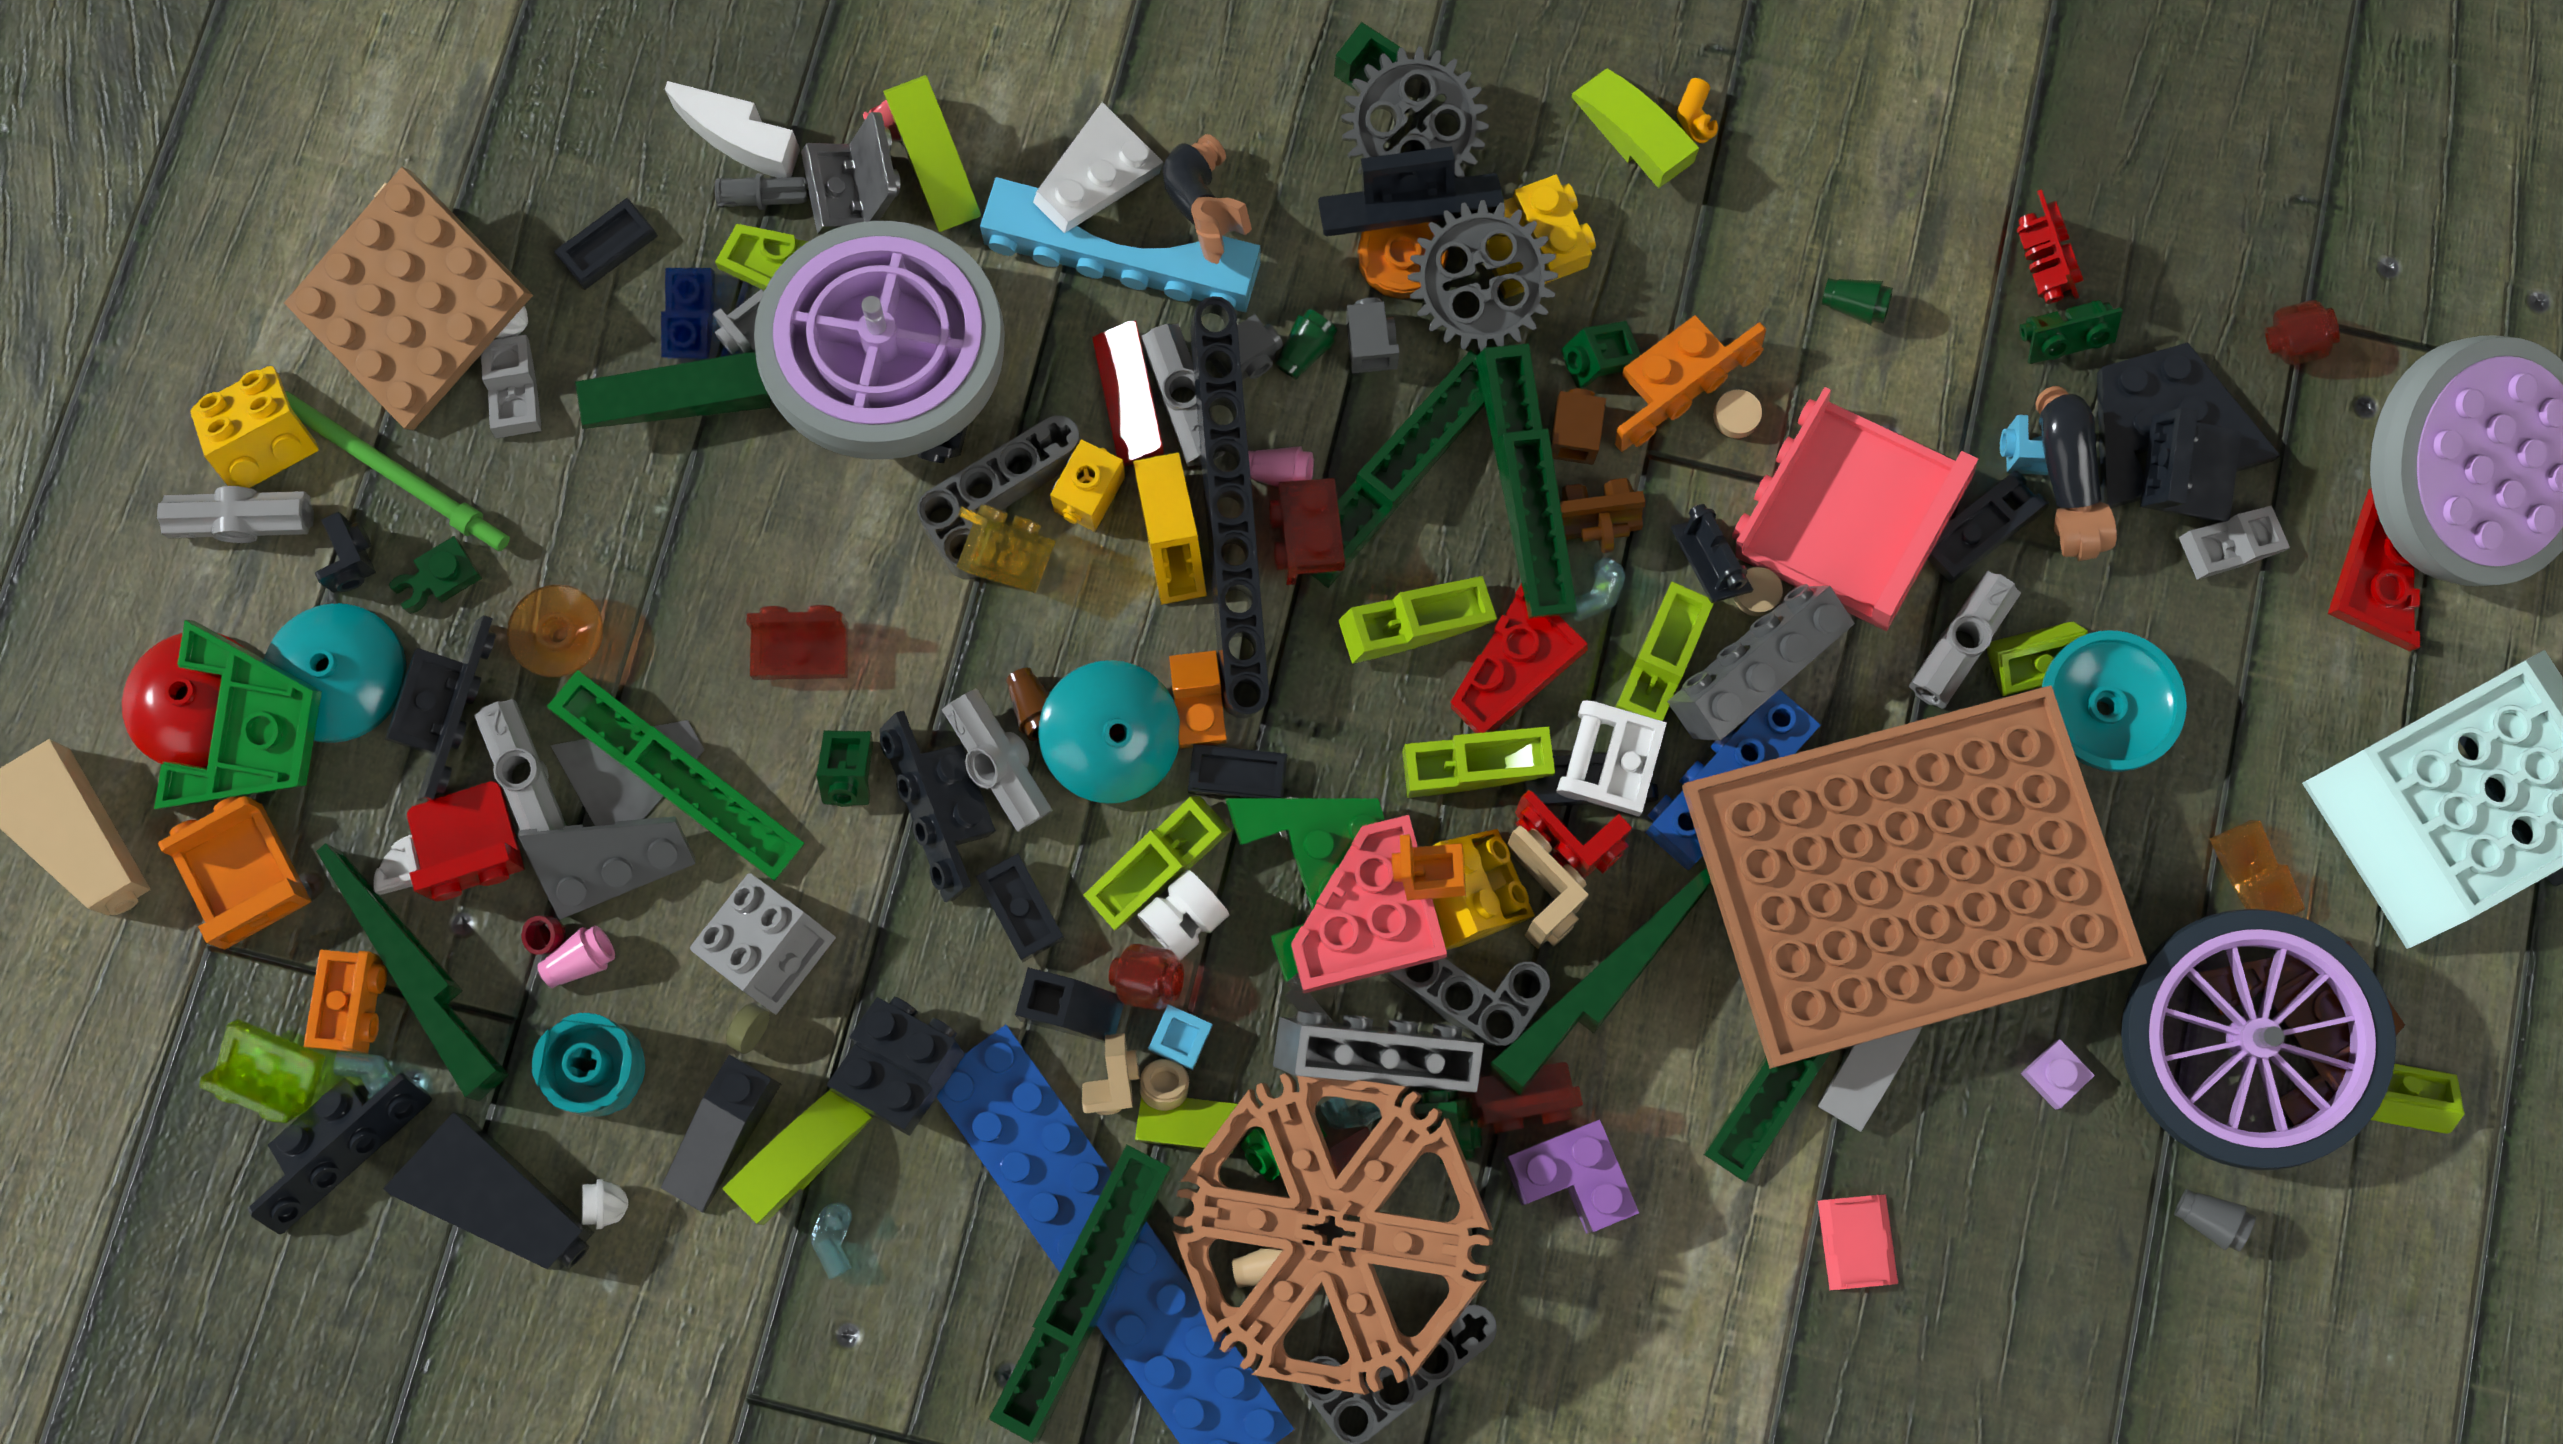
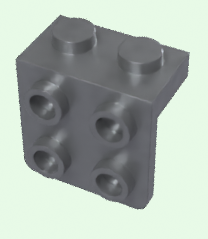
M880 112L869 113L850 144L806 143L802 149L801 154L817 235H822L833 229L858 222L879 221L894 198L898 196L900 176L897 169H893L890 156L892 145L891 132L888 127L884 126L883 117Z

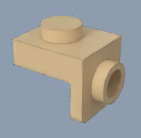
M1125 1033L1105 1035V1059L1108 1079L1083 1083L1082 1106L1084 1113L1096 1112L1100 1115H1112L1120 1112L1122 1109L1132 1108L1131 1080L1140 1079L1137 1051H1127Z

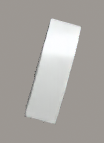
M667 81L665 91L674 110L695 132L713 147L735 161L763 174L776 178L792 176L800 152L793 130L762 123L753 102Z

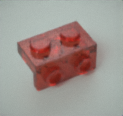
M1335 478L1279 482L1277 500L1269 501L1271 528L1280 529L1281 542H1274V559L1276 570H1284L1286 585H1296L1297 574L1344 571L1345 558Z
M813 605L807 607V612H788V609L785 607L766 606L760 608V613L746 614V624L751 629L750 676L753 680L848 678L849 623L843 613L836 611L835 607Z
M1566 1062L1544 1065L1520 1097L1493 1075L1479 1078L1477 1092H1474L1482 1128L1494 1126L1495 1134L1524 1129L1523 1120L1542 1117L1544 1125L1573 1119L1571 1111L1583 1106L1579 1086H1572L1569 1067Z

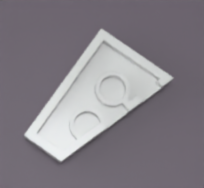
M1102 102L1038 188L1033 203L1063 233H1066L1158 175L1164 162Z

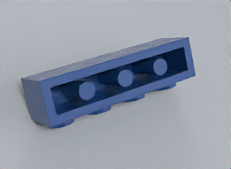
M1779 689L1746 718L1748 720L1737 732L1732 730L1721 741L1716 740L1710 746L1717 754L1706 766L1697 760L1679 782L1684 785L1694 780L1795 754L1821 725ZM1682 791L1675 800H1672L1666 794L1647 815L1654 822L1645 833L1689 871L1703 856L1684 792Z

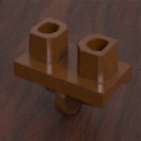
M1627 478L1610 480L1604 484V496L1591 498L1588 497L1586 486L1582 484L1564 486L1562 488L1560 506L1566 540L1582 538V542L1599 541L1602 553L1613 552L1614 538L1628 537L1630 531L1642 530V511L1646 503L1643 491L1634 492Z

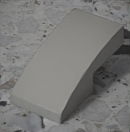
M527 335L493 340L481 354L482 380L488 390L490 430L495 439L541 431L537 383Z
M2272 506L2237 514L2230 518L2229 521L2194 529L2179 537L2197 580L2256 562L2290 548Z

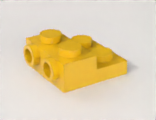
M1556 174L1515 189L1513 197L1504 200V217L1510 219L1520 209L1522 216L1519 224L1524 227L1530 222L1536 221L1537 226L1531 236L1534 239L1543 236L1548 237V242L1540 249L1541 254H1555L1556 259L1544 265L1546 271L1558 273V278L1556 279L1588 268L1592 256L1591 250L1596 248L1595 238L1587 223L1579 225L1573 212L1578 208L1577 198L1569 183L1561 185ZM1504 235L1491 237L1486 245L1487 255L1495 261L1507 259L1513 250L1511 240ZM1516 262L1494 269L1492 272L1495 277L1522 270L1523 264ZM1513 279L1506 280L1499 286L1504 299L1524 292L1523 285Z

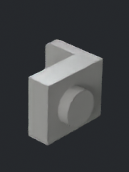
M762 289L728 315L721 308L713 313L720 326L715 331V334L731 354L738 350L741 353L755 351V320L758 306L764 293Z

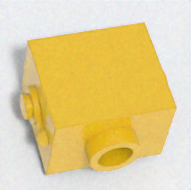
M1081 439L1075 451L1069 457L1064 471L1056 481L1050 494L1054 512L1064 516L1063 518L1072 524L1078 523L1095 532L1125 479L1123 460L1112 455L1105 448H1098Z

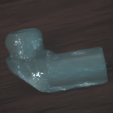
M1603 558L1595 564L1593 570L1595 571L1596 579L1592 591L1575 598L1577 612L1573 616L1577 622L1610 609L1617 603L1625 581V572L1622 565L1616 563L1612 558Z
M339 1051L335 1058L334 1074L337 1076L361 1078L370 1093L367 1096L369 1100L397 1076L388 1060L381 1055Z
M1332 1097L1321 1105V1112L1328 1120L1325 1123L1335 1130L1367 1126L1382 1117L1378 1106L1366 1101H1359L1348 1107L1345 1098Z
M839 1202L823 1208L811 1234V1244L830 1280L852 1269L841 1247L852 1221V1212L847 1205Z

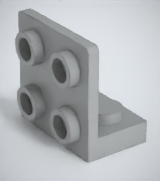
M747 874L693 942L690 950L743 992L776 1015L836 937L757 877Z

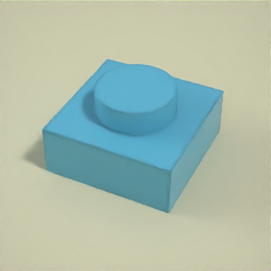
M1168 1004L1148 1050L1193 1070L1213 1024Z

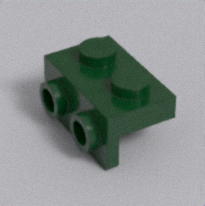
M1435 1089L1428 1090L1429 1092H1421L1422 1097L1414 1107L1415 1114H1429L1433 1108L1440 1109L1442 1115L1438 1122V1128L1441 1126L1444 1118H1449L1465 1160L1475 1157V1148L1482 1147V1125L1480 1118H1473L1472 1097L1458 1098V1090ZM1440 1157V1164H1444Z

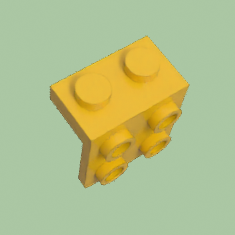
M273 366L250 371L235 384L219 392H212L203 396L190 411L204 457L227 486L251 488L319 451L315 439L292 410L281 378Z

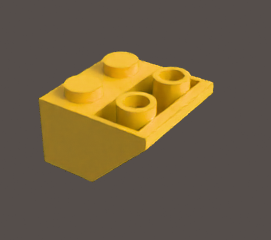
M1498 829L1444 840L1433 845L1462 843L1464 850L1466 896L1432 899L1446 950L1469 944L1535 917L1529 903L1528 893L1520 882L1511 861L1508 846L1502 840Z

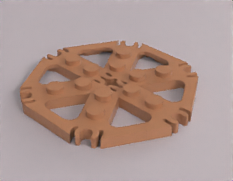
M1284 1073L1280 1075L1284 1090L1278 1098L1272 1096L1267 1083L1256 1085L1257 1096L1264 1104L1262 1106L1256 1100L1255 1091L1252 1089L1247 1091L1180 1182H1191L1200 1188L1199 1190L1186 1188L1177 1191V1197L1188 1198L1193 1202L1194 1211L1189 1217L1174 1216L1173 1222L1182 1227L1193 1226L1194 1232L1184 1233L1177 1230L1173 1231L1213 1342L1220 1341L1223 1333L1230 1328L1232 1333L1223 1339L1220 1349L1224 1353L1229 1352L1238 1341L1243 1342L1247 1346V1356L1240 1364L1241 1368L1245 1370L1256 1365L1262 1355L1263 1359L1259 1368L1251 1375L1366 1395L1370 1392L1365 1385L1363 1372H1366L1367 1384L1373 1392L1384 1389L1379 1376L1380 1370L1384 1366L1392 1369L1398 1383L1408 1379V1371L1405 1364L1400 1360L1401 1357L1408 1364L1411 1376L1416 1375L1487 1281H1477L1465 1275L1467 1271L1474 1274L1489 1272L1490 1265L1476 1263L1472 1259L1471 1251L1476 1244L1486 1246L1493 1244V1238L1488 1235H1472L1471 1228L1482 1227L1487 1230H1493L1449 1118H1444L1441 1126L1433 1133L1430 1128L1439 1122L1442 1111L1438 1108H1433L1428 1116L1422 1120L1415 1115L1414 1107L1422 1097L1420 1093L1412 1092L1408 1094L1400 1107L1399 1102L1402 1095L1410 1087L1361 1080L1347 1081L1296 1076L1300 1088L1299 1092H1297V1083L1293 1076ZM1327 1096L1374 1103L1378 1106L1382 1115V1119L1340 1175H1338L1315 1115L1317 1103ZM1256 1126L1264 1129L1289 1197L1233 1189L1225 1186L1221 1181L1220 1169L1222 1164L1249 1129ZM1432 1152L1441 1157L1460 1204L1459 1213L1453 1220L1444 1222L1380 1212V1209L1420 1156ZM1309 1209L1318 1210L1319 1214H1310ZM1348 1215L1358 1216L1360 1221L1347 1219ZM1330 1216H1334L1336 1226L1343 1228L1344 1231L1356 1232V1236L1343 1235L1342 1237L1334 1238L1332 1245L1327 1244V1235L1319 1233V1230L1308 1229L1307 1225L1318 1226L1328 1223ZM1222 1239L1283 1249L1240 1307H1233L1225 1301L1209 1259V1248L1215 1240ZM1305 1240L1315 1241V1244H1305ZM1344 1246L1356 1248V1252L1343 1250ZM1373 1264L1438 1274L1447 1280L1449 1284L1447 1298L1418 1335L1406 1336L1399 1331ZM1322 1286H1324L1350 1354L1348 1361L1342 1366L1294 1359L1284 1349L1286 1334Z

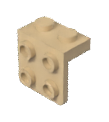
M1519 825L1512 832L1507 843L1509 852L1555 899L1532 921L1524 936L1537 949L1547 940L1554 947L1574 928L1573 925L1579 920L1575 914L1589 896L1583 889L1587 884L1572 866L1565 864L1562 867L1549 854L1552 851V847L1538 831L1532 828L1528 832Z

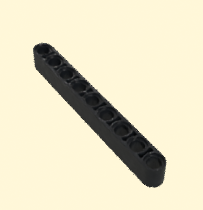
M1212 296L1205 298L1198 304L1191 320L1190 333L1221 697L1224 708L1229 714L1236 718L1245 719L1252 717L1265 706L1269 697V684L1237 316L1234 307L1228 300ZM1209 313L1216 314L1223 319L1225 328L1218 332L1209 331L1203 326L1201 317ZM1212 359L1221 360L1227 365L1229 375L1224 378H1214L1206 371L1205 363ZM1216 405L1225 406L1232 412L1233 421L1227 425H1219L1211 419L1209 409ZM1220 451L1231 453L1236 459L1237 468L1230 472L1218 469L1214 464L1213 455ZM1225 497L1233 498L1240 505L1241 515L1233 519L1222 516L1218 511L1217 501ZM1230 543L1240 546L1245 554V562L1237 566L1226 563L1221 555V547ZM1239 590L1248 597L1249 608L1246 612L1237 613L1228 608L1225 602V595L1228 591ZM1239 636L1250 641L1253 647V655L1250 659L1239 660L1231 654L1229 643L1232 638ZM1246 683L1255 689L1257 702L1254 706L1249 708L1242 707L1235 701L1233 690L1237 684Z

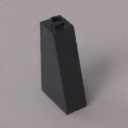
M455 1112L449 1116L383 1188L391 1196L547 1270H561L564 1266L567 1269L573 1267L588 1251L590 1246L586 1241L595 1233L587 1225H582V1220L469 1116Z

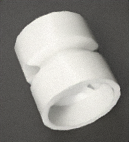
M1188 869L1168 886L1169 896L1166 899L1156 897L1138 914V918L1178 961H1181L1199 944L1198 934L1201 931L1211 933L1229 916V912L1221 901Z

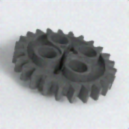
M1418 46L1413 59H1408L1403 47L1399 48L1396 57L1397 62L1392 63L1387 55L1382 54L1380 56V71L1367 64L1364 71L1369 81L1365 82L1355 78L1352 83L1355 90L1360 93L1359 97L1346 96L1344 100L1345 104L1354 109L1353 113H1346L1341 116V122L1353 125L1352 130L1342 135V141H1355L1356 146L1348 153V158L1352 159L1360 156L1368 158L1400 153L1401 148L1406 144L1418 145L1422 150L1452 146L1455 158V178L1465 177L1460 163L1472 167L1476 164L1477 160L1469 150H1482L1485 143L1475 137V133L1484 132L1489 126L1485 122L1476 120V116L1488 109L1487 105L1474 104L1473 99L1481 92V87L1467 89L1465 86L1472 73L1467 71L1459 76L1453 73L1458 61L1455 58L1446 66L1441 65V51L1439 50L1433 54L1430 61L1424 60V52L1420 46ZM1412 79L1424 82L1428 88L1427 99L1419 102L1412 101L1405 93V83ZM1442 94L1445 96V102L1431 112L1421 124L1422 133L1415 128L1390 151L1383 149V145L1405 126L1408 121L1405 114L1408 113L1410 116L1415 117L1438 95ZM1383 109L1390 112L1394 118V128L1388 132H1380L1373 128L1370 116L1374 111ZM1445 113L1452 115L1458 124L1457 133L1453 136H1443L1438 133L1434 123L1436 116ZM1361 166L1358 170L1359 174H1361Z
M1485 200L1480 201L1478 213L1471 214L1466 203H1462L1461 217L1455 219L1448 210L1444 211L1447 225L1441 228L1437 224L1430 222L1428 225L1435 237L1432 241L1418 238V243L1426 250L1425 254L1412 255L1410 257V260L1421 266L1420 272L1408 275L1409 280L1421 283V288L1410 294L1411 299H1424L1426 302L1417 312L1418 316H1426L1432 313L1435 318L1431 322L1429 330L1432 332L1442 325L1446 327L1447 330L1444 335V342L1446 343L1451 341L1456 334L1461 335V349L1464 350L1469 346L1471 339H1477L1480 352L1487 347L1488 339L1494 338L1497 346H1504V335L1510 334L1517 342L1522 341L1518 328L1525 325L1529 329L1535 330L1537 327L1531 315L1534 312L1540 315L1548 314L1547 309L1539 303L1541 297L1554 298L1556 294L1544 287L1545 281L1558 278V273L1546 271L1544 266L1556 259L1555 254H1541L1540 251L1548 242V237L1543 236L1534 239L1531 235L1537 226V222L1533 221L1522 227L1519 224L1522 216L1520 209L1510 219L1504 217L1505 206L1502 202L1499 203L1494 214L1488 213ZM1495 235L1507 236L1513 244L1511 255L1503 261L1492 260L1486 253L1487 242ZM1458 247L1466 252L1468 262L1463 271L1452 274L1444 270L1442 257L1448 249ZM1516 262L1523 264V269L1490 279V288L1482 290L1479 283L1469 284L1450 291L1443 289V284L1476 274V266L1479 264H1484L1487 270H1494ZM1513 279L1519 281L1524 287L1525 294L1523 300L1515 306H1507L1501 303L1498 298L1499 286L1506 280ZM1463 292L1474 293L1480 302L1477 314L1468 319L1460 318L1454 311L1453 304L1455 298Z

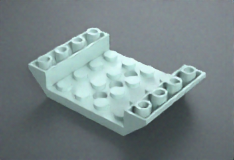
M2545 650L2302 783L2406 949L2472 919L2563 868V677ZM2461 736L2469 737L2477 744L2478 756L2476 760H2468L2460 754L2458 741ZM2488 778H2495L2504 786L2505 797L2502 802H2496L2487 796L2485 782ZM2516 819L2523 820L2530 826L2532 839L2529 844L2520 843L2514 838L2512 825Z

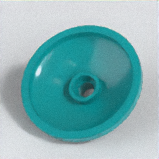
M325 604L298 614L278 631L264 657L266 661L322 691L314 741L344 742L372 731L395 708L406 677L404 650L392 628L376 614L350 604ZM323 658H328V667L324 671L317 672V663Z
M2112 630L2086 634L2065 646L2052 660L2045 673L2042 688L2052 686L2076 759L2085 765L2099 770L2114 772L2138 769L2164 755L2181 733L2187 709L2183 681L2168 656L2153 643L2140 636ZM2098 701L2105 702L2109 706V715H2103L2098 711Z
M1096 661L1085 664L1068 673L1055 685L1048 695L1039 721L1040 749L1052 775L1070 792L1084 799L1099 803L1126 802L1152 790L1169 772L1179 749L1180 718L1171 694L1163 683L1149 671L1124 661ZM1118 723L1124 729V736L1120 741L1114 742L1110 738L1109 731L1114 724Z

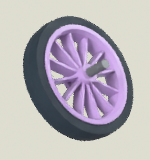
M2259 909L2233 910L2204 917L2178 930L2161 943L2146 961L2147 963L2139 970L2131 985L2125 1002L2121 1029L2122 1052L2131 1084L2141 1103L2159 1126L2188 1149L2205 1158L2221 1164L2252 1170H2277L2312 1162L2332 1153L2355 1137L2374 1116L2387 1093L2395 1064L2396 1035L2392 1011L2386 994L2371 968L2350 945L2328 929L2312 921L2287 913ZM2237 947H2262L2275 950L2258 1015L2255 1014ZM2226 950L2244 1016H2241L2193 967L2209 956ZM2286 954L2310 966L2319 975L2270 1020L2268 1019L2284 959ZM2185 975L2232 1021L2230 1026L2167 1008L2174 990ZM2326 981L2338 997L2346 1017L2282 1030L2279 1024ZM2165 1015L2226 1033V1043L2165 1056L2163 1045ZM2348 1022L2350 1033L2349 1061L2345 1062L2283 1043L2285 1035ZM2228 1048L2232 1056L2186 1097L2176 1083L2167 1061ZM2280 1050L2346 1070L2338 1090L2328 1103L2278 1054ZM2269 1059L2320 1111L2304 1122L2287 1128ZM2241 1061L2244 1062L2228 1123L2225 1125L2209 1117L2193 1103L2237 1062ZM2255 1064H2258L2276 1131L2257 1133L2237 1129Z

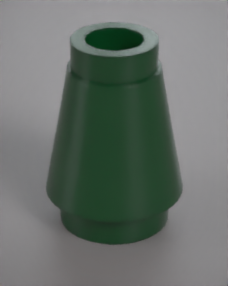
M1828 278L1822 305L1829 306L1831 309L1870 326L1873 322L1884 324L1893 288L1883 286V281L1836 280Z
M1308 309L1304 316H1297L1275 365L1285 374L1297 380L1301 373H1304L1335 343L1333 337L1338 329L1321 314Z

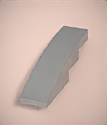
M1922 1027L1848 1047L1842 1056L1841 1065L1820 1097L1818 1107L1861 1132L1896 1075Z

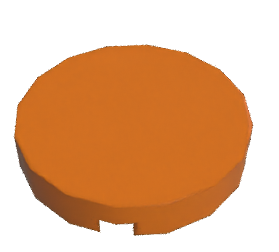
M1429 223L1362 232L1357 257L1360 272L1369 286L1382 295L1397 299L1411 298L1410 294L1421 288L1420 282L1408 279V275L1421 271V266L1410 260V257L1412 255L1425 254L1426 250L1418 243V238L1432 241L1435 237L1428 225ZM1448 250L1443 254L1442 257V266L1444 270L1448 258Z

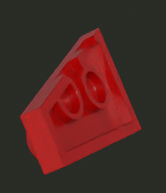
M2371 488L2368 489L2327 614L2405 650L2412 651L2420 648V631H2415V608L2420 607V589L2414 588V566L2402 557L2384 531L2375 507Z
M1521 583L1515 593V599L1506 614L1501 616L1494 628V634L1482 654L1476 658L1450 702L1451 709L1475 733L1494 732L1588 650V643L1560 616L1529 619Z

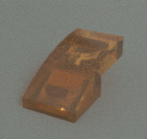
M2249 820L2210 838L2230 883L2246 909L2270 910L2291 915L2305 910L2288 865L2278 864L2260 820Z

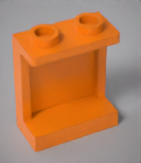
M232 796L220 801L214 806V812L198 821L188 820L176 825L170 830V836L158 842L161 851L173 858L205 923L198 926L205 942L224 950L312 902L263 805L247 796Z

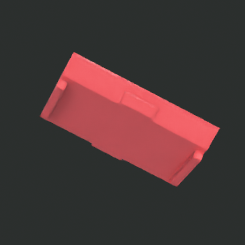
M1886 1194L1818 1201L1829 1290L1898 1284Z

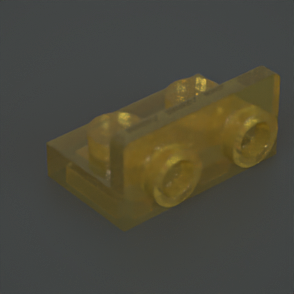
M981 504L979 511L961 506L958 515L973 522L956 567L969 574L1036 593L1056 541L1040 534L1039 531L1042 525L1030 519L1015 515L1013 522L1006 521L1007 513L991 506Z

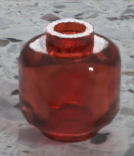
M2310 300L2278 309L2273 316V326L2265 328V338L2270 354L2279 353L2285 364L2293 366L2329 356L2332 352L2333 344L2340 342V332L2333 308L2325 309L2321 302Z
M1130 944L1120 957H1115L1112 960L1109 969V983L1111 986H1115L1117 997L1122 1004L1151 1010H1163L1171 1001H1176L1181 994L1184 983V967L1182 963L1177 962V958L1171 949L1144 944Z

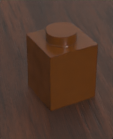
M1575 388L1570 389L1568 392L1560 391L1555 405L1550 439L1553 459L1594 465L1600 447L1606 398L1597 397L1594 392L1587 389Z

